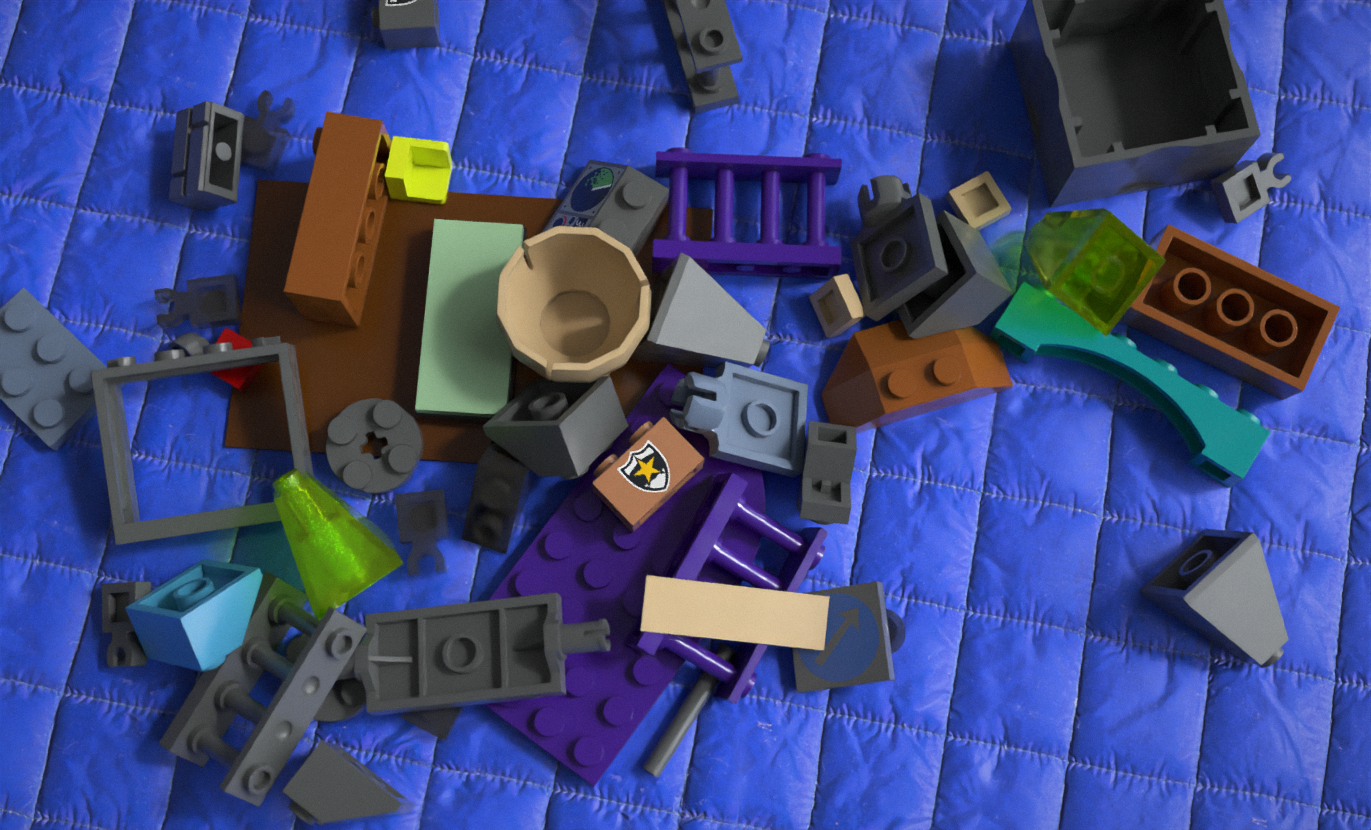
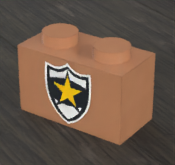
M664 417L655 425L650 421L643 424L629 439L633 446L620 458L615 454L610 455L593 472L597 477L592 482L593 492L632 533L703 468L704 458Z

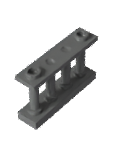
M661 0L694 113L698 114L737 104L739 95L729 65L742 62L743 57L725 0Z
M267 571L263 575L242 645L227 654L223 664L212 670L203 671L159 742V745L169 752L201 767H204L209 758H212L229 770L219 788L260 807L367 631V628L330 606L322 620L306 612L302 607L309 596ZM291 626L310 637L295 664L275 652ZM264 669L284 681L268 708L248 696ZM237 713L256 725L241 752L221 740Z

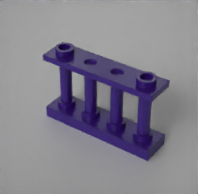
M682 147L670 148L666 152L656 151L655 178H669L667 236H664L662 240L653 239L652 272L659 273L674 258L683 253L690 256L709 275L831 279L837 276L841 266V247L829 246V243L825 241V184H837L842 168V159L830 158L823 153H810L803 157L693 153L690 149ZM688 179L715 180L714 237L709 239V241H690V238L686 236ZM733 181L761 182L760 239L755 243H737L736 239L732 238ZM779 182L807 183L806 241L801 245L783 244L778 239Z
M733 472L717 474L661 577L697 581L695 579L704 563L709 564L712 561L755 588L796 593L808 570H813L822 559L825 552V546L822 544L829 532L821 527L803 528L800 536L745 503L746 497L742 494L749 482ZM736 519L790 553L777 578L722 545L723 540L719 536L727 521L731 522ZM642 611L624 642L640 653L653 656L657 649L662 650L665 647L721 680L713 696L733 704H737L739 698L746 697L751 691L757 677L754 670L768 644L742 642L733 661L729 663L684 635L640 631Z

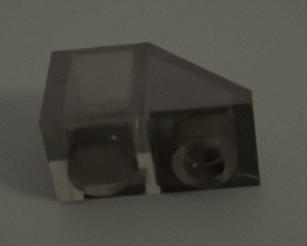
M493 440L477 465L461 539L507 554L530 494L535 472Z

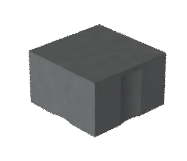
M1027 0L1009 44L1050 207L1217 178L1233 168L1260 137L1261 134L1244 73L1239 67L1231 47L1229 20L1223 0Z

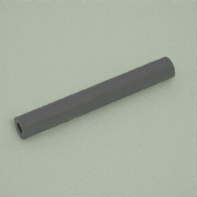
M720 643L714 654L731 663L737 652L727 645ZM703 670L642 766L643 769L659 778L720 681L719 679Z

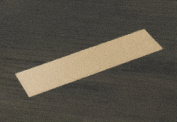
M647 575L640 631L824 650L830 597Z

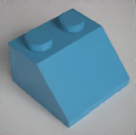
M203 559L125 607L147 659L198 671H209L223 664L226 660V655L243 643L263 578L260 568Z

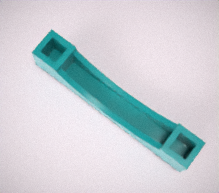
M1023 281L988 336L996 341L1000 348L1024 363H1027L1032 356L1063 358L1094 367L1114 376L1141 393L1168 418L1192 454L1188 464L1227 488L1244 479L1271 431L1260 425V420L1255 415L1243 409L1231 408L1218 400V394L1211 388L1199 383H1190L1177 375V369L1170 363L1158 358H1149L1136 350V344L1129 338L1116 333L1111 335L1098 327L1096 320L1088 313L1079 309L1070 310L1057 302L1055 295L1047 288L1037 284L1031 286Z

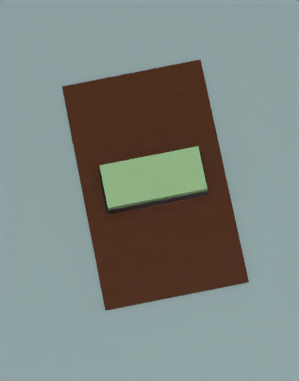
M258 180L239 335L250 341L260 337L280 336L281 343L295 345L310 453L327 454L328 426L334 418L339 416L342 410L357 401L378 398L394 401L416 420L424 440V451L420 460L527 467L486 436L483 430V426L533 380L546 379L513 356L495 321L498 279L518 246L520 245L524 250L523 244L525 240L543 232L564 199L447 192L446 202L441 205L391 199L389 194L360 326L355 328L304 319L284 293L309 183ZM687 207L686 236L690 238V241H709L711 239L713 209ZM668 209L636 257L637 262L648 279L651 291L658 273L652 272L653 239L662 240L664 236H667ZM524 251L523 256L528 266V260ZM628 359L623 367L610 373L625 418H627L667 365L666 363ZM279 362L263 364L245 393L232 387L225 447L292 452ZM671 364L686 376L690 372L703 375V367ZM375 434L368 436V443L363 446V453H371L373 457H382L381 449L388 445L387 439H378Z

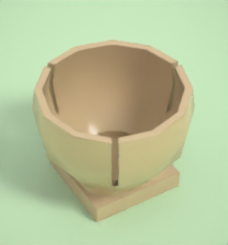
M556 226L525 240L523 244L524 250L519 245L500 273L497 288L495 321L513 356L541 376L554 382L591 383L603 376H610L611 372L623 367L649 329L652 296L648 279L631 249L598 228ZM524 251L528 260V266L523 256Z

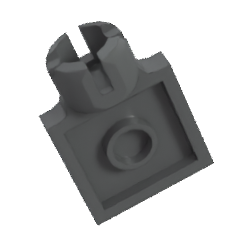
M882 175L870 179L874 196L872 200L870 199L868 185L863 184L861 186L857 203L862 220V229L854 239L849 241L864 315L875 321L880 320L948 274L931 199L919 192L912 197L910 185L908 183L902 184V180L895 175Z

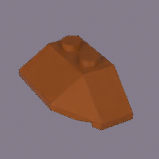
M900 319L853 333L820 397L829 424L856 427V433H860L1012 389L1013 384L999 344L974 327L969 326L914 339L908 335Z

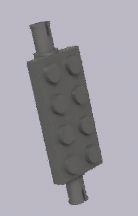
M557 592L367 614L366 634L361 643L357 645L337 680L357 678L359 682H363L366 690L367 713L373 716L566 695L564 660L567 655L609 651L610 640H606L605 636H610V630L606 619L564 624L562 620V600Z

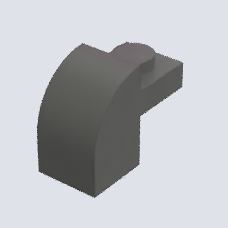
M808 421L804 444L803 472L799 478L797 497L799 518L809 519L821 525L833 523L848 525L851 512L850 483L857 451L856 427Z

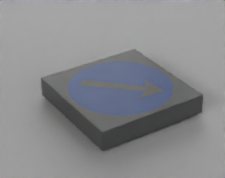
M875 581L803 593L829 596L830 598L824 650L792 647L797 693L895 681L882 582Z

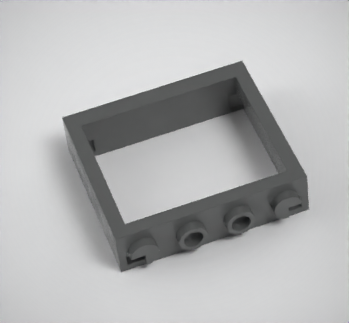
M280 336L260 337L251 339L252 348L233 350L232 343H218L203 346V355L185 357L184 350H169L154 353V362L137 364L136 357L134 356L120 357L115 360L106 361L107 368L91 370L116 545L319 515L295 345L281 343ZM279 362L298 498L140 522L121 385Z

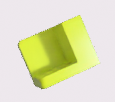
M393 136L385 172V180L391 199L444 204L453 166L449 144L441 141Z

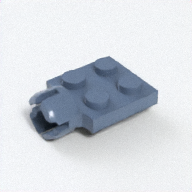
M726 361L716 368L715 378L690 372L687 377L679 379L674 389L671 403L684 407L683 412L670 409L671 421L680 429L699 433L706 437L709 441L710 457L791 478L803 472L807 384Z

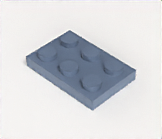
M23 287L0 309V399L50 448L57 451L97 412L91 370L105 369L107 366Z

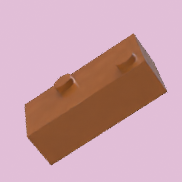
M326 111L323 127H317L315 130L312 148L313 154L316 157L284 288V293L304 319L355 328L360 326L389 197L385 172L392 141L382 120Z
M1168 224L1151 238L1115 319L1284 400L1304 391L1341 307Z

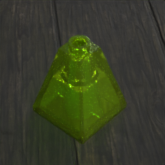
M1105 208L1048 212L1040 222L1033 226L1030 235L1024 241L1042 286L1106 337L1166 262V259Z
M295 468L282 475L272 484L276 490L273 492V497L312 611L318 620L323 618L329 606L337 609L404 564L394 542L387 533L308 471L301 474Z

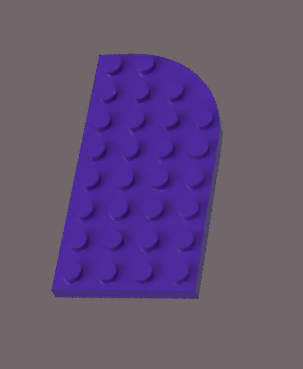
M667 363L627 416L628 427L613 441L614 444L611 448L602 452L593 461L588 471L580 478L489 599L496 600L557 592L562 600V620L564 624L599 621L600 619L607 620L610 636H605V639L610 640L609 651L568 654L564 660L566 695L484 704L594 787L686 661L665 647L662 650L657 649L653 656L640 653L624 643L643 609L646 576L661 577L717 474L733 472L749 482L742 494L746 497L745 503L765 514L764 482L760 469L710 457V446L706 437L699 433L680 429L672 423L670 409L683 412L684 407L671 403V398L679 379L687 376L669 363ZM664 417L704 458L703 468L632 533L593 492L592 482L597 479L593 472L610 455L615 454L620 458L633 446L629 439L643 424L650 421L655 425ZM734 519L731 522L727 521L719 537L723 540L722 545L753 563L762 535ZM712 561L709 564L704 563L695 579L700 582L740 586L743 581ZM685 636V637L689 638L690 640L694 641V642L697 643V644H698V643L700 642V640L703 638V637Z

